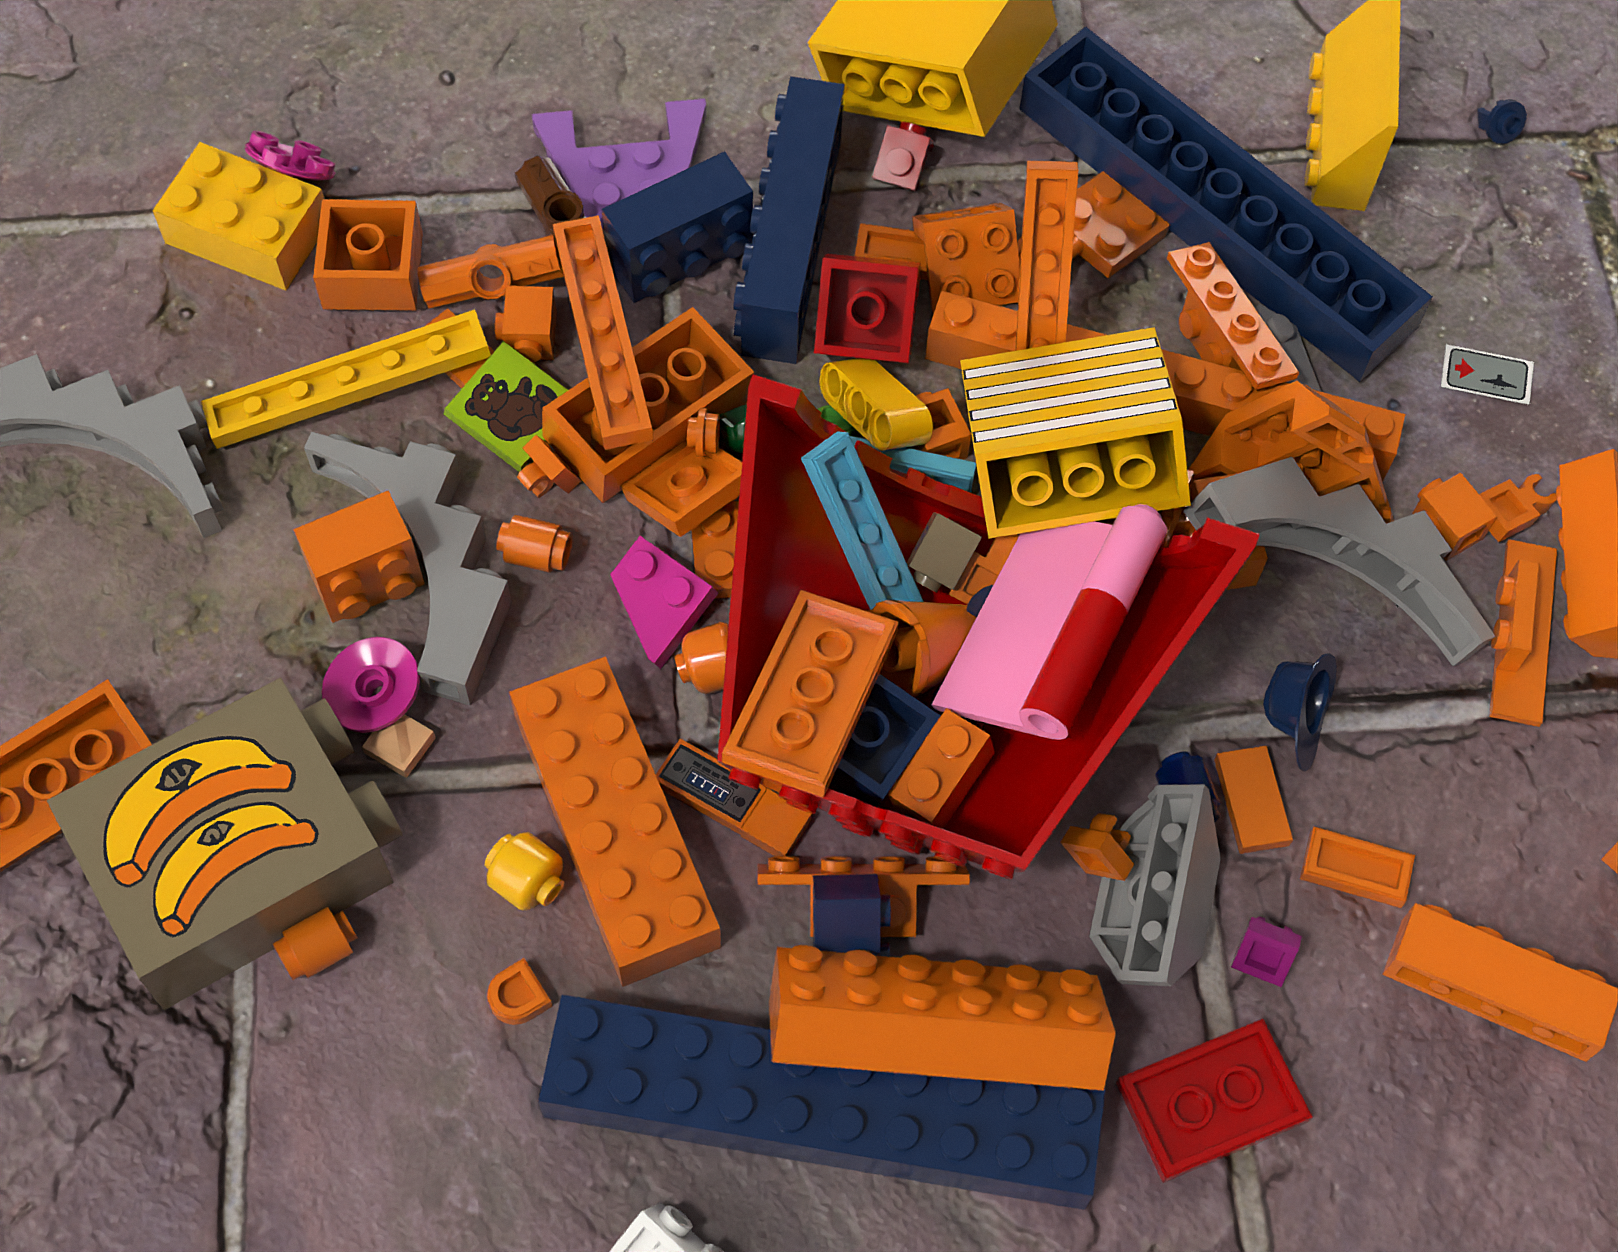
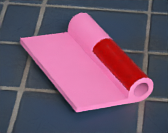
M1137 504L1135 506L1123 507L1113 525L1093 521L1020 533L932 702L934 710L944 712L947 708L961 717L1049 739H1065L1069 735L1167 534V526L1159 512L1150 506Z

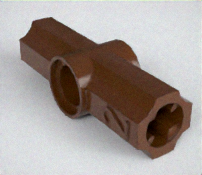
M538 155L524 161L523 166L515 172L516 182L543 225L545 236L554 235L553 224L566 222L559 220L567 219V221L586 218L580 197L569 190L550 158H541ZM609 255L611 266L613 269V261Z

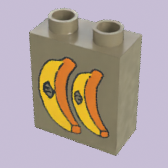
M281 677L46 800L137 977L163 1010L275 949L272 943L284 937L282 931L327 906L332 915H335L394 883L379 849L403 836L392 811L373 780L347 793L332 767V764L354 753L353 747L339 720L325 698L300 711Z

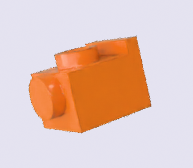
M947 388L935 393L923 392L916 395L929 409L933 429L930 441L927 444L913 446L914 449L962 460L967 459L971 432L949 389Z

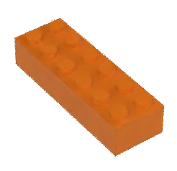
M606 656L509 691L515 719L622 987L720 949V926Z
M809 945L776 948L769 998L772 1062L1104 1090L1116 1033L1097 975H1089L1077 969H1068L1063 972L1042 971L1022 964H1015L1009 967L986 966L966 959L953 963L931 961L918 955H905L901 958L875 956L864 950H851L847 953L820 951L816 947Z

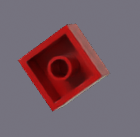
M826 254L822 258L814 353L909 363L912 355L921 263Z

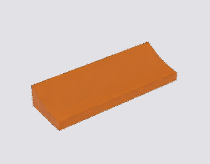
M108 679L0 745V872L63 833L46 800L152 745Z

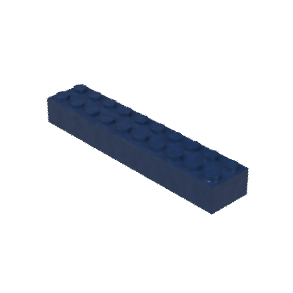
M1086 26L1024 76L1020 111L1099 174L1103 171L1168 222L1170 224L1169 230L1190 247L1210 242L1242 289L1266 308L1276 314L1285 316L1297 327L1302 337L1357 381H1362L1419 328L1433 298L1432 295Z
M561 994L538 1102L544 1118L1085 1210L1094 1194L1105 1088L1104 1090L776 1063L772 1062L770 1029Z

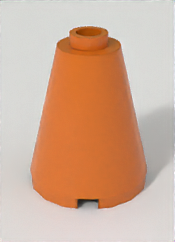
M884 600L876 603L873 609L866 610L867 612L899 622L898 633L880 674L914 698L944 681L976 620V617L966 610L968 605Z

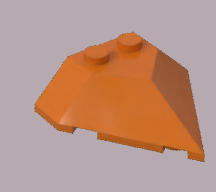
M1299 381L1292 382L1227 413L1188 469L1189 471H1194V480L1242 473L1293 457L1319 497L1359 484L1385 523L1394 521L1366 428L1332 401Z

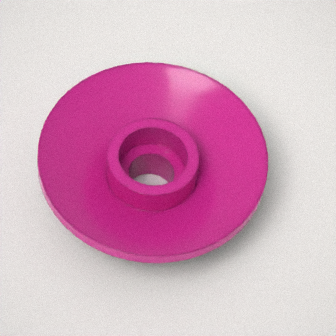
M371 637L357 641L341 651L328 667L322 684V699L325 698L341 726L347 730L368 733L384 729L398 721L413 704L420 685V676L417 674L418 663L413 654L396 640L386 637ZM383 686L379 693L372 696L373 691L377 687Z

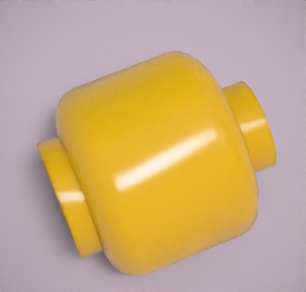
M529 832L519 833L515 836L506 834L493 846L484 862V866L488 869L486 877L488 886L521 911L532 909L539 903L543 906H548L556 899L564 886V881L560 878L563 869V859L557 852Z

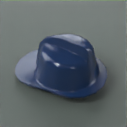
M1330 653L1321 655L1315 663L1299 661L1281 662L1277 666L1265 692L1263 702L1265 715L1274 728L1295 739L1296 761L1299 769L1305 772L1310 769L1315 759L1323 719L1335 687L1337 665L1335 657Z

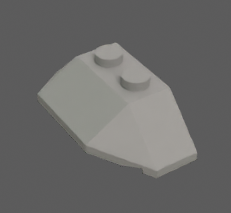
M1156 785L1147 796L1149 800L1138 808L1119 829L1131 835L1129 844L1124 852L1132 860L1134 866L1125 881L1107 877L1101 878L1089 937L1121 984L1172 986L1203 956L1220 865V853L1210 793L1205 785Z

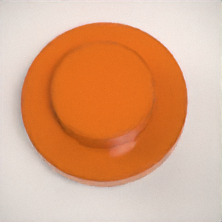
M699 408L698 416L689 417L687 446L695 447L697 457H705L706 452L717 453L720 438V415L708 413V408Z

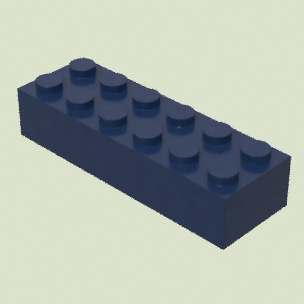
M790 76L787 94H778L775 109V121L778 122L776 130L770 131L767 146V158L771 159L769 166L763 167L761 171L759 195H762L760 205L755 204L753 207L750 232L754 233L752 243L745 244L742 271H746L744 282H737L734 295L733 310L737 311L734 336L741 337V356L797 364L842 142L845 84Z

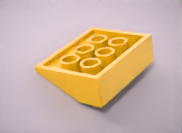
M1367 0L1325 36L1320 53L1312 54L1309 79L1316 80V84L1310 91L1307 113L1314 115V123H1310L1308 128L1306 150H1313V159H1309L1306 166L1305 186L1312 187L1311 202L1316 206L1365 211L1398 129L1401 0Z

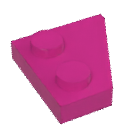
M642 536L638 537L610 574L648 659L660 669L718 594L711 585Z

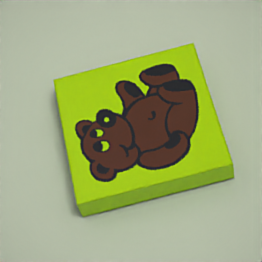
M503 341L445 407L443 415L520 472L532 459L522 447L535 435L546 442L542 436V408L568 390Z

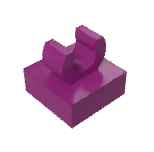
M1261 916L1257 918L1251 917L1234 954L1231 968L1282 987L1299 950L1302 936L1293 933L1292 929L1287 926L1282 929L1269 924Z

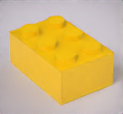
M199 142L152 211L166 244L286 291L317 243L321 203L324 196L322 188Z

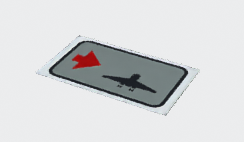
M1446 344L1441 387L1529 405L1534 362Z

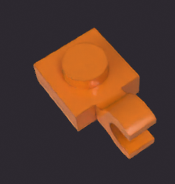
M1019 535L995 537L985 557L974 552L954 590L951 589L949 595L968 605L970 599L977 592L989 585H994Z

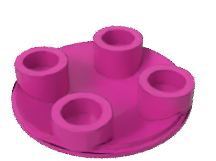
M252 131L250 141L245 144L244 149L247 154L259 164L295 179L319 181L329 180L335 176V164L330 160L320 157L322 149L314 144L305 141H295L293 147L278 143L279 139L262 131Z

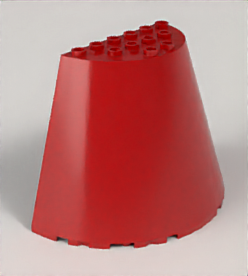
M753 374L748 386L717 761L731 770L728 777L729 780L758 790L761 784L779 792L778 797L787 800L786 804L811 814H816L817 808L828 812L830 816L836 818V822L842 824L843 829L871 838L873 830H876L885 835V839L891 842L890 845L903 851L920 855L922 847H925L934 852L935 857L961 867H965L967 861L981 864V869L1012 880L1015 872H1025L1252 555L1260 534L1207 517L1205 524L1195 530L1192 536L1173 535L1169 547L1162 548L1165 539L1163 540L1069 735L1065 739H1049L962 717L991 736L995 753L944 829L898 813L894 810L888 793L879 806L874 807L856 798L847 796L830 784L823 798L722 763V752L800 591L803 590L864 611L870 610L801 460V457L837 431H846L836 424L821 417L822 413L807 399L802 389ZM856 441L854 447L906 562L933 512L939 513L981 536L982 538L974 552L984 557L987 555L995 538H988L981 496L953 485L938 482L913 468H908L907 474L891 469L889 467L893 458L862 441ZM909 567V570L913 576L915 569ZM915 581L924 602L967 605L950 596L949 592L951 589L943 584L938 593ZM943 682L916 697L917 700L940 716L943 712L934 710L932 702Z

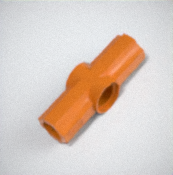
M554 235L503 247L496 244H486L478 248L474 254L419 266L417 269L420 290L428 308L476 297L497 299L505 294L506 286H527L564 277ZM485 265H494L501 269L503 274L497 278H488L481 274L479 269Z

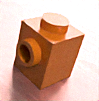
M506 286L504 312H496L495 315L496 341L506 342L531 362L553 360L557 317L553 287Z
M1461 472L1445 482L1438 478L1427 484L1418 493L1417 497L1420 500L1412 513L1415 514L1425 510L1452 549L1444 557L1445 561L1483 540L1497 518L1494 511Z

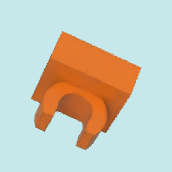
M535 435L522 447L534 462L524 467L517 475V478L529 491L532 490L538 498L546 494L554 483L569 494L582 481L558 453L539 436Z
M1098 813L1092 819L1089 829L1070 826L1060 843L1085 873L1125 881L1134 866L1132 860L1124 852L1129 844L1131 835L1125 831L1112 829L1118 820L1114 815Z

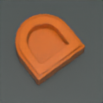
M525 958L498 973L489 984L487 998L490 1008L496 1018L506 1024L519 1025L526 1023L553 1007L551 1000Z

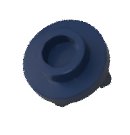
M1513 99L1497 101V105L1491 111L1482 107L1477 109L1478 127L1485 130L1487 137L1498 144H1506L1514 140L1521 133L1526 123L1527 113L1525 107Z

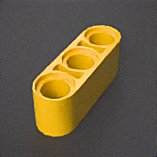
M858 358L828 362L822 366L819 382L824 399L876 449L880 451L923 445L930 441L933 424L929 409L876 360Z

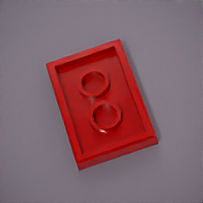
M1264 1019L1119 1077L1116 1081V1085L1162 1183L1305 1124L1313 1118Z

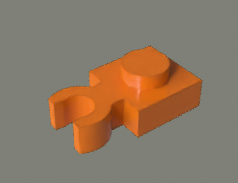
M1539 474L1528 476L1519 488L1509 479L1479 494L1497 515L1489 532L1498 543L1531 527L1557 500L1556 493L1544 497L1534 491V488L1542 480Z

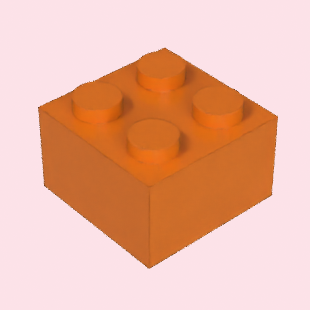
M322 199L313 275L322 309L416 311L419 284L417 269L420 266L423 239L416 201Z
M389 490L293 529L310 575L332 623L341 619L357 618L374 605L389 599H402L410 595L417 587L424 585L412 538Z

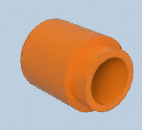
M514 515L510 523H502L497 537L496 549L503 552V561L505 563L551 573L553 569L564 571L572 548L573 534L572 532L563 531L562 526L559 524Z
M327 906L282 931L284 937L272 944L294 981L304 974L307 978H310L353 954L349 943L358 938L344 912L340 911L332 915Z

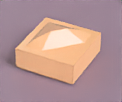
M404 714L392 725L374 731L362 748L366 755L407 778L436 737L433 730Z

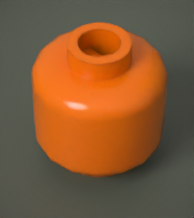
M718 622L688 632L682 639V653L675 655L676 667L682 682L685 684L692 681L694 687L705 695L723 690L729 625L726 622Z

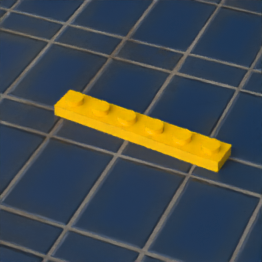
M474 309L202 400L201 404L211 439L216 448L219 449L489 358L491 353Z

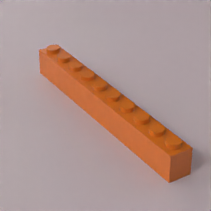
M941 291L928 330L925 359L961 369L960 360L1015 351L1018 311ZM1067 324L1066 342L1105 336L1106 334ZM1161 349L1182 417L1183 429L1207 436L1213 434L1227 413L1290 384L1284 382L1255 390L1242 370ZM1314 390L1332 401L1366 428L1383 482L1397 454L1406 414Z

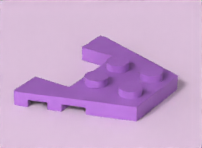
M705 99L665 102L669 140L576 148L572 111L532 114L534 132L544 144L548 158L554 163L569 190L580 197L586 218L599 215L602 229H604L602 208L691 167L693 156L698 148L702 123L705 122L706 118Z

